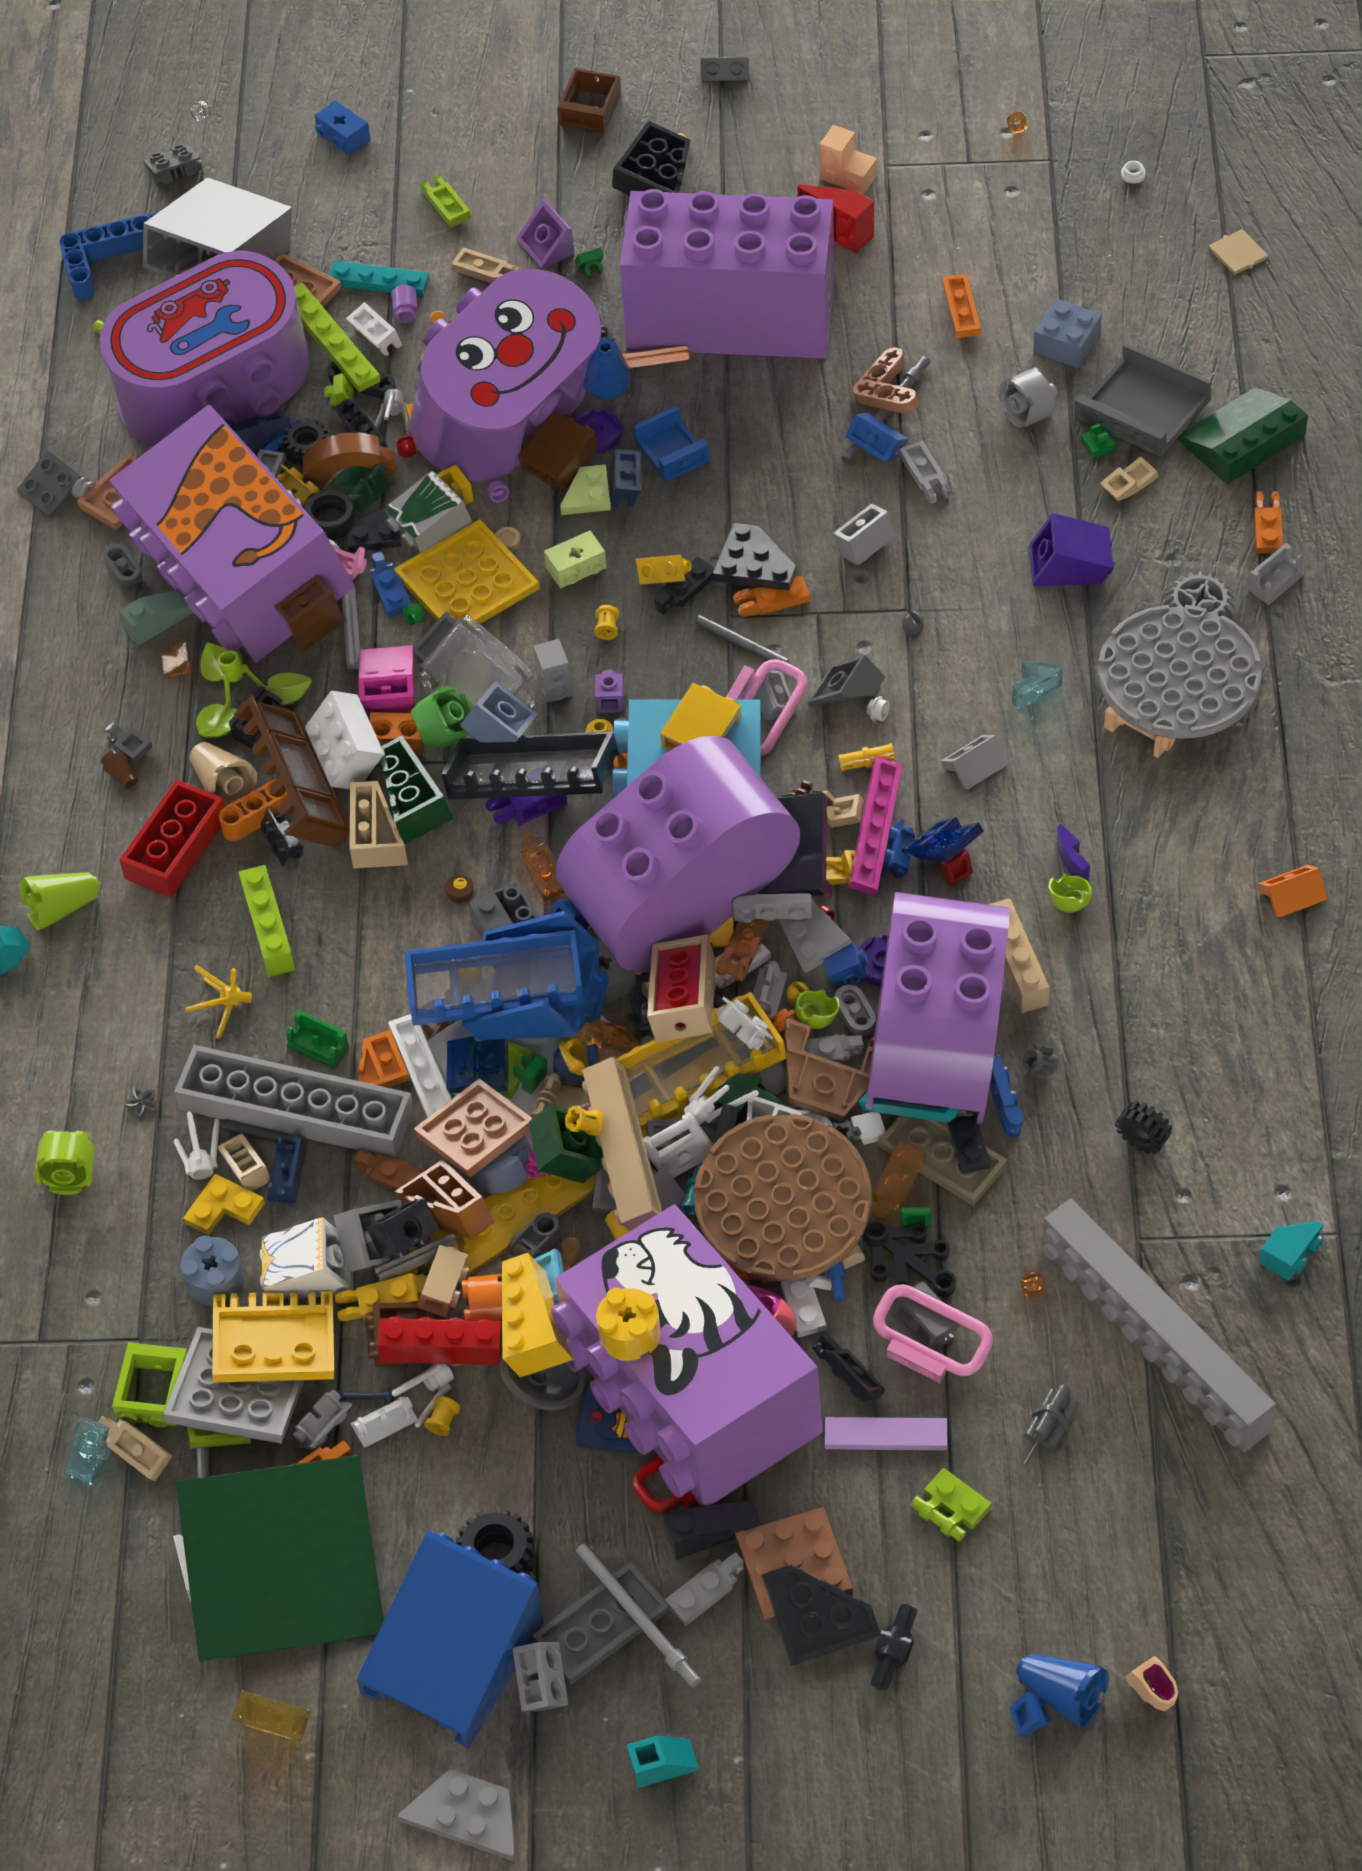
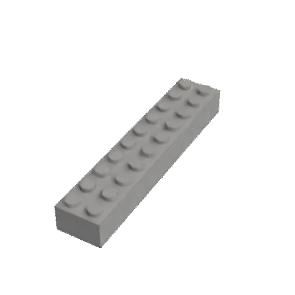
M1072 1198L1044 1217L1042 1250L1046 1257L1051 1261L1055 1260L1062 1267L1064 1275L1069 1280H1074L1081 1287L1087 1299L1090 1301L1094 1300L1101 1307L1104 1316L1109 1321H1115L1121 1327L1124 1336L1130 1342L1134 1341L1141 1348L1143 1355L1148 1361L1155 1362L1162 1369L1164 1377L1170 1383L1175 1382L1182 1390L1187 1401L1191 1404H1196L1203 1411L1206 1420L1212 1425H1217L1224 1432L1226 1440L1232 1446H1237L1245 1453L1271 1433L1276 1403Z

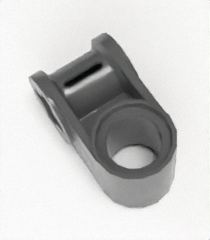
M550 1212L538 1214L521 1232L511 1239L507 1246V1252L517 1256L529 1253L535 1259L553 1250L560 1243L562 1237L558 1218ZM547 1228L552 1229V1231L547 1233L542 1232L544 1229Z

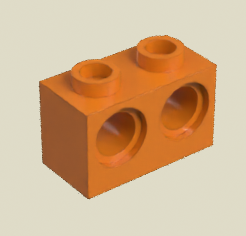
M370 712L369 721L380 746L403 736L415 755L423 756L425 744L422 741V735L418 731L415 721L411 717V713Z

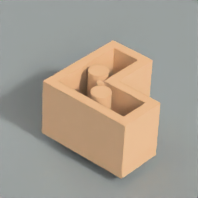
M833 125L820 143V179L849 190H855L864 195L877 176V158L855 150V132Z

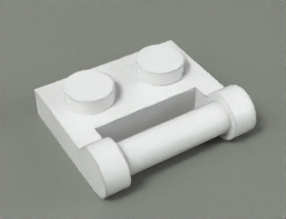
M691 1112L686 1113L682 1116V1120L650 1138L648 1136L643 1138L650 1160L658 1170L662 1167L666 1168L673 1178L703 1162L713 1144ZM687 1129L691 1132L660 1151L656 1149L659 1145Z

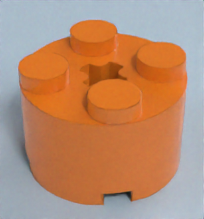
M502 1274L468 1277V1280H463V1297L466 1298V1304L469 1305V1309H464L465 1321L492 1319L494 1321H501L502 1329Z

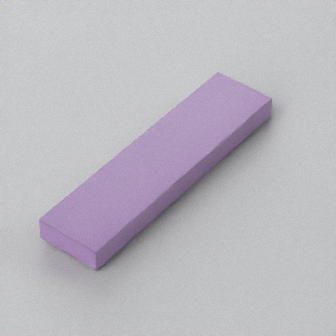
M825 1417V1449L947 1450V1418Z

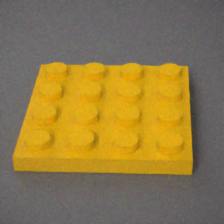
M480 519L394 568V572L402 580L403 585L436 621L447 612L466 629L464 633L540 589L539 581Z

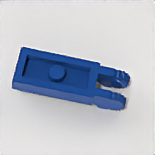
M995 1056L990 1080V1091L1005 1135L1015 1138L1021 1133L1024 1116L1022 1109L1017 1107L1016 1093L1014 1090H1010L1008 1084L1010 1082L1009 1070L1007 1066H1003L1000 1056Z

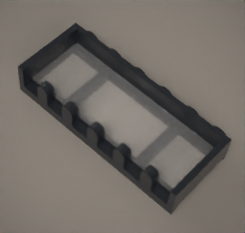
M613 731L521 735L516 742L481 743L476 738H462L458 741L441 775L448 800L602 794L603 782L615 757L619 756Z

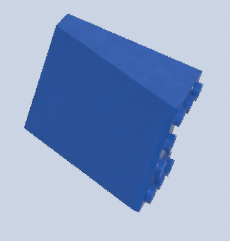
M428 1530L357 1677L360 1693L373 1700L378 1693L380 1698L384 1700L388 1696L438 1721L441 1729L446 1730L448 1727L451 1731L458 1732L454 1738L455 1741L469 1748L516 1670L513 1648L532 1644V1635L541 1629L544 1624L536 1581L526 1573L521 1572L517 1574L509 1570L507 1565L497 1559L491 1561L481 1556L480 1552L471 1546H465L464 1548L454 1543V1540L444 1533L436 1534Z

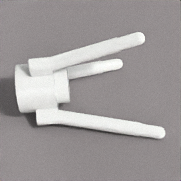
M718 1066L714 1067L698 1090L688 1098L690 1104L684 1108L685 1114L691 1112L699 1125L704 1121L710 1123L720 1115L721 1108L713 1111L715 1109L713 1103L729 1090V1086L725 1085L710 1098L706 1096L700 1097L720 1070ZM755 1090L727 1105L730 1104L737 1107L757 1096L758 1091Z
M187 1112L188 1127L193 1147L190 1157H187L179 1139H175L174 1144L185 1166L186 1175H190L191 1178L197 1180L210 1177L213 1174V1170L218 1168L216 1156L220 1120L218 1118L214 1120L209 1155L206 1150L199 1148L192 1112Z
M433 1364L420 1375L392 1390V1395L397 1396L422 1381L429 1390H439L422 1412L418 1421L415 1422V1427L419 1428L435 1408V1398L437 1396H444L452 1389L448 1383L454 1379V1376L446 1364Z

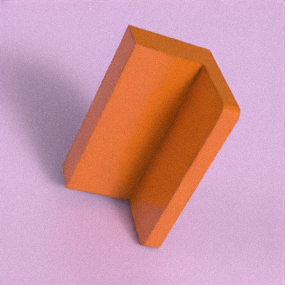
M1306 865L1258 883L1261 894L1270 897L1275 916L1279 918L1327 900L1320 869L1311 865Z

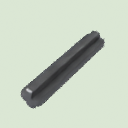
M453 1233L446 1234L411 1250L409 1254L397 1260L391 1259L376 1266L375 1273L378 1280L384 1281L397 1277L434 1260L439 1245L458 1248V1241Z

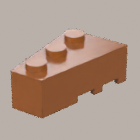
M443 1159L395 1191L402 1205L409 1201L425 1198L439 1228L470 1239L494 1223L482 1196Z

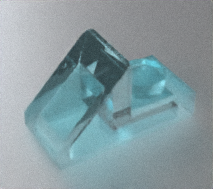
M1022 661L1021 676L1023 679L1018 681L1012 688V704L1019 710L1062 686V667L1053 664Z
M86 1417L78 1419L64 1475L89 1486L93 1484L112 1453V1450L105 1445L109 1427Z

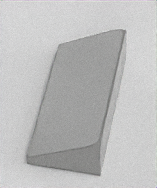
M772 670L766 675L755 694L757 700H760L761 711L765 720L777 719L791 696L783 673L777 670Z

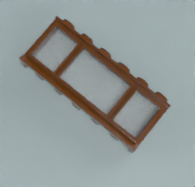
M251 695L234 713V716L237 719L248 722L244 726L245 734L253 736L259 730L261 731L262 737L254 744L252 751L254 754L262 756L269 750L271 754L269 759L262 765L261 772L271 776L278 770L280 775L271 785L270 793L280 796L287 790L289 795L280 805L279 813L290 816L295 810L298 815L285 830L286 835L335 848L349 834L350 825L333 787L329 784L297 710L292 712L262 702H256Z

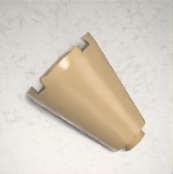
M207 742L200 743L192 749L190 762L205 791L222 797L225 807L254 791L257 784V772L248 761Z

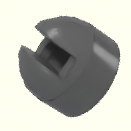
M909 611L904 615L902 627L905 632L917 634L922 631L924 620L921 613Z

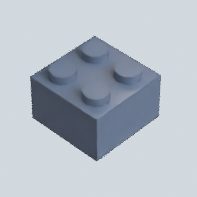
M1056 298L1034 331L1033 353L1080 369L1101 335L1102 314Z

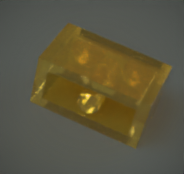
M241 1690L232 1721L301 1742L311 1711Z

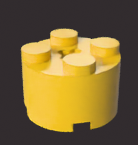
M613 1288L607 1292L606 1297L600 1302L596 1312L599 1339L607 1353L618 1360L634 1361L640 1359L641 1355L648 1351L650 1353L654 1351L661 1338L659 1313L654 1297L649 1293L633 1288Z

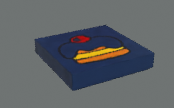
M586 1388L576 1437V1446L635 1454L637 1451L625 1431L624 1424L629 1419L621 1409L618 1408L611 1413H607L596 1400L591 1388Z

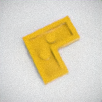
M214 1174L183 1217L186 1225L208 1236L224 1214L250 1225L265 1204L264 1197Z

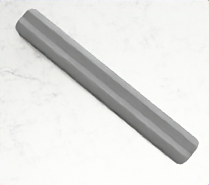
M353 588L342 597L343 618L345 620L347 668L351 671L359 670L360 663L356 590Z

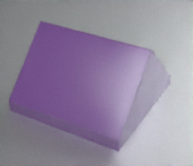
M543 199L516 239L537 264L545 269L574 255L572 229L551 205Z

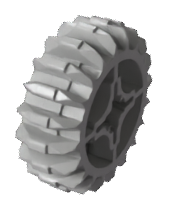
M1201 571L1195 576L1189 572L1187 578L1180 575L1177 581H1172L1170 588H1167L1165 592V599L1163 601V605H1169V607L1191 605L1206 608L1207 612L1220 617L1223 615L1230 620L1234 617L1236 608L1234 590H1230L1229 583H1222L1221 577L1214 579L1212 573L1208 576H1203Z

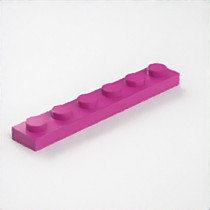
M878 756L873 762L848 884L849 888L872 896L876 894L879 886L902 765Z

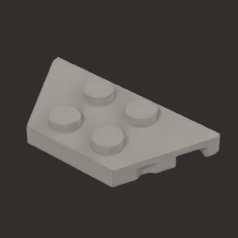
M449 1769L403 1809L398 1816L399 1822L512 1861L515 1860L511 1797L509 1789Z

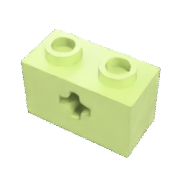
M591 531L544 551L546 569L560 588L574 584L578 580L596 574L606 568L605 550Z

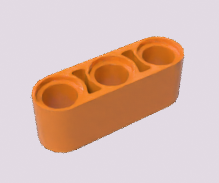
M277 779L266 783L221 809L219 812V822L224 838L230 841H237L260 829L261 821L267 808H270L272 814L279 812L280 805L289 795L287 790L280 796L270 793V787Z

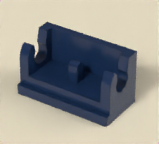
M615 449L611 464V507H618L622 498H628L629 507H631L636 502L637 494L641 492V452Z
M294 1136L292 1145L285 1144L283 1142L284 1139L279 1137L277 1139V1148L268 1185L267 1201L296 1203L305 1158L302 1137Z

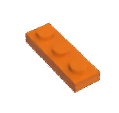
M967 274L942 277V285L956 338L981 335V326Z

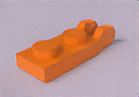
M1256 491V507L1254 510L1256 554H1273L1283 546L1279 491L1272 492V507H1263L1264 495L1262 491Z
M803 576L795 577L790 591L757 587L752 590L748 588L743 589L733 595L735 604L740 605L738 612L742 617L756 614L762 615L811 601Z

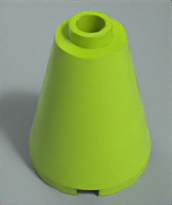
M89 872L27 876L22 878L23 880H20L19 883L23 906L28 905L31 912L26 915L36 930L47 928L95 900L98 895L97 892H100V884L97 877H92Z

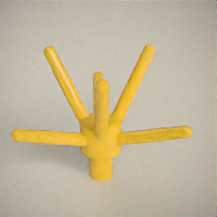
M195 966L194 970L204 976L203 981L220 992V998L186 1007L185 1011L192 1012L221 1004L226 1006L216 1034V1038L221 1039L232 1007H237L239 1003H251L252 993L241 992L239 987H236V969L234 968L231 969L229 987L206 970Z

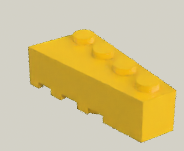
M529 1253L502 1262L503 1360L520 1378L574 1360L572 1352L568 1349L566 1343L568 1341L567 1338L561 1333L551 1315L550 1309L555 1305L546 1272Z

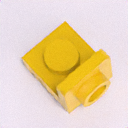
M457 465L444 469L437 474L464 501L465 505L474 501L471 484Z

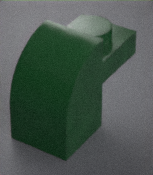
M739 1074L731 1077L723 1084L721 1088L728 1085L729 1090L713 1103L715 1107L713 1111L755 1090L758 1091L756 1097L780 1104L781 1100L771 1091L759 1088L762 1077L754 1074ZM748 1101L737 1106L739 1113L736 1125L748 1108Z

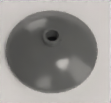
M503 1348L501 1349L499 1357L501 1377L509 1390L524 1403L543 1410H560L574 1403L581 1394L585 1380L583 1368L573 1372L566 1363H562L520 1378L503 1360Z

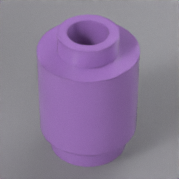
M400 285L394 288L391 293L393 314L399 322L409 323L415 320L418 313L416 290L408 285Z

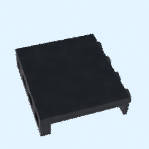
M816 790L809 791L806 795H782L781 798L777 799L799 826V846L785 870L758 894H810L811 899L832 896V885L826 880L827 807L833 806V801L824 792Z

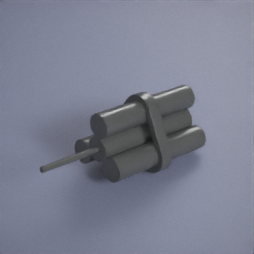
M1060 1384L1057 1390L1049 1389L1040 1407L1035 1408L1032 1413L1033 1420L1026 1430L1024 1437L1031 1442L1036 1440V1443L1024 1462V1466L1027 1465L1039 1443H1043L1046 1449L1053 1451L1062 1434L1067 1433L1070 1427L1069 1421L1079 1402L1075 1398L1070 1397V1388L1066 1385Z

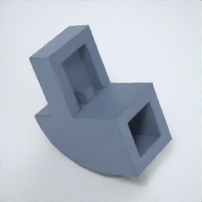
M523 1136L471 1177L476 1190L494 1194L505 1193L521 1186L528 1179L525 1166L530 1162L528 1157L532 1150L526 1136Z

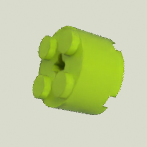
M46 1131L37 1149L34 1179L37 1184L42 1187L43 1183L49 1186L50 1192L61 1195L77 1194L82 1192V1187L86 1185L89 1187L92 1183L96 1149L89 1140V1135L83 1131H76L74 1133Z

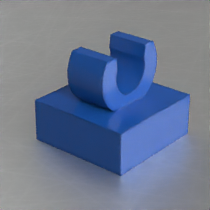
M1026 1692L1009 1707L1019 1736H1030L1038 1728H1044L1052 1720L1051 1717H1044L1042 1709L1047 1705L1044 1701L1038 1700L1036 1692Z

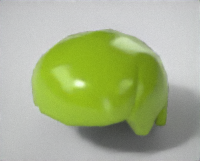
M1063 874L1060 880L1055 881V879L1051 878L1049 882V897L1054 907L1062 912H1077L1087 906L1092 899V888L1089 882L1080 876Z
M824 989L815 992L810 990L804 991L798 995L794 1003V1011L798 1020L816 1030L828 1027L840 1009L837 996L829 998Z

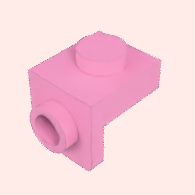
M333 547L353 582L359 573L362 574L366 567L367 560L364 559L365 548L359 547L355 554H351Z

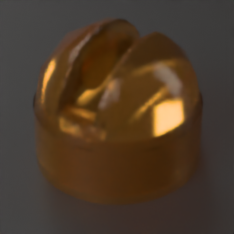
M1014 112L1008 116L1007 124L1009 129L1017 134L1018 132L1025 131L1027 119L1024 113Z
M1028 1271L1024 1273L1020 1282L1022 1293L1028 1297H1037L1043 1292L1044 1279L1039 1272Z

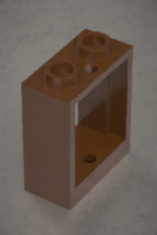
M574 68L557 106L559 125L605 133L621 96L620 76ZM580 91L608 96L603 108L575 103Z

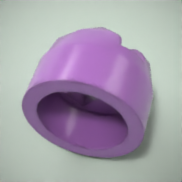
M493 480L487 486V493L493 502L499 503L509 496V489L503 481Z

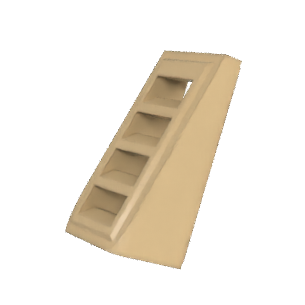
M243 1133L218 1146L219 1152L241 1187L254 1191L270 1182V1175L266 1166ZM244 1147V1149H242V1150H240V1151H238V1152H236L235 1154H233V1155L230 1156L231 1153H233V1152H235L236 1150H238V1149Z

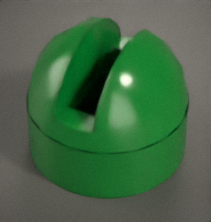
M411 604L402 608L403 617L408 624L414 625L423 620L424 610L422 604Z

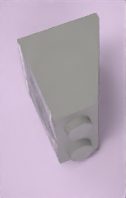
M433 470L384 508L388 516L386 522L394 532L399 531L404 542L410 548L414 546L420 553L472 524L464 501Z

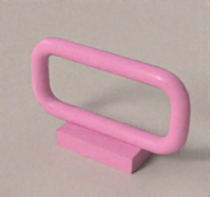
M777 659L764 662L755 674L754 669L744 665L726 696L734 700H753L766 675L772 670L780 671L796 679L797 686L766 740L761 745V757L773 749L808 686L807 677L803 671Z
M904 1284L895 1285L887 1290L873 1316V1324L877 1333L890 1341L887 1348V1357L941 1384L946 1370L959 1376H970L978 1372L984 1364L993 1344L992 1333L984 1323ZM900 1296L907 1297L978 1333L981 1337V1343L973 1359L968 1364H960L889 1328L885 1323V1317L894 1300Z

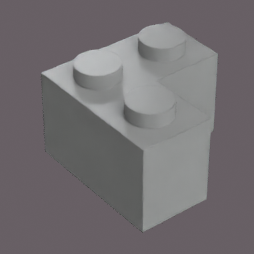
M401 1200L362 1207L333 1215L347 1273L375 1267L390 1260L389 1257L380 1259L366 1227L402 1205Z

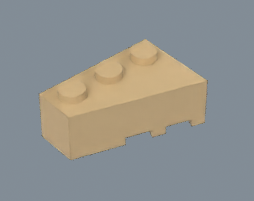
M378 781L350 783V854L353 868L408 865L405 845L398 833L397 826L390 814Z

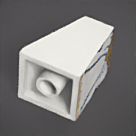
M323 1217L262 1236V1249L260 1250L262 1275L260 1276V1283L264 1291L284 1292V1300L290 1299V1292H297L299 1299L307 1298L309 1291H315L316 1297H321V1291H333V1296H336L340 1292L354 1290L353 1272L347 1273L337 1229Z

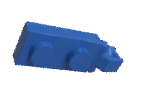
M381 551L371 554L374 568L370 569L371 580L387 617L402 613V608L412 603L402 580L394 572L396 567L392 562L386 564Z

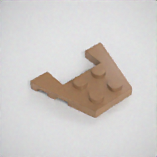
M787 1018L784 1025L788 1104L843 1122L867 1092L873 1047L868 1046L860 1070L804 1052L811 1026Z

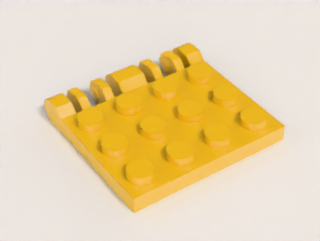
M309 1291L307 1296L308 1305H299L297 1292H290V1306H284V1292H264L263 1306H256V1293H249L248 1307H239L237 1293L230 1294V1307H226L225 1294H213V1383L334 1379L333 1291H321V1305H316L315 1291Z

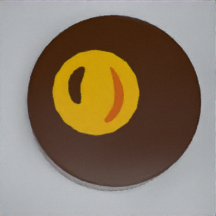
M454 875L446 882V894L451 901L462 903L468 901L473 896V882L468 876Z

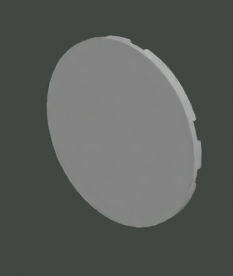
M1163 605L1135 613L1112 630L1110 637L1103 644L1100 651L1098 680L1104 698L1110 707L1132 726L1162 737L1197 738L1228 728L1249 711L1260 689L1262 677L1261 660L1258 650L1248 634L1223 615L1220 617L1207 612L1206 608L1197 606L1169 607V605Z

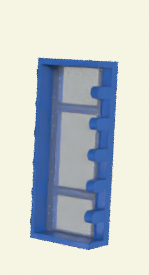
M560 930L554 933L530 934L523 937L501 938L484 942L474 941L468 944L445 945L429 949L419 948L405 952L409 1008L413 1026L471 1019L545 1001L552 1008L584 1004L575 930Z

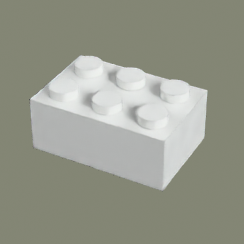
M330 691L305 726L331 787L350 789L351 782H364L384 755L360 699L356 694Z

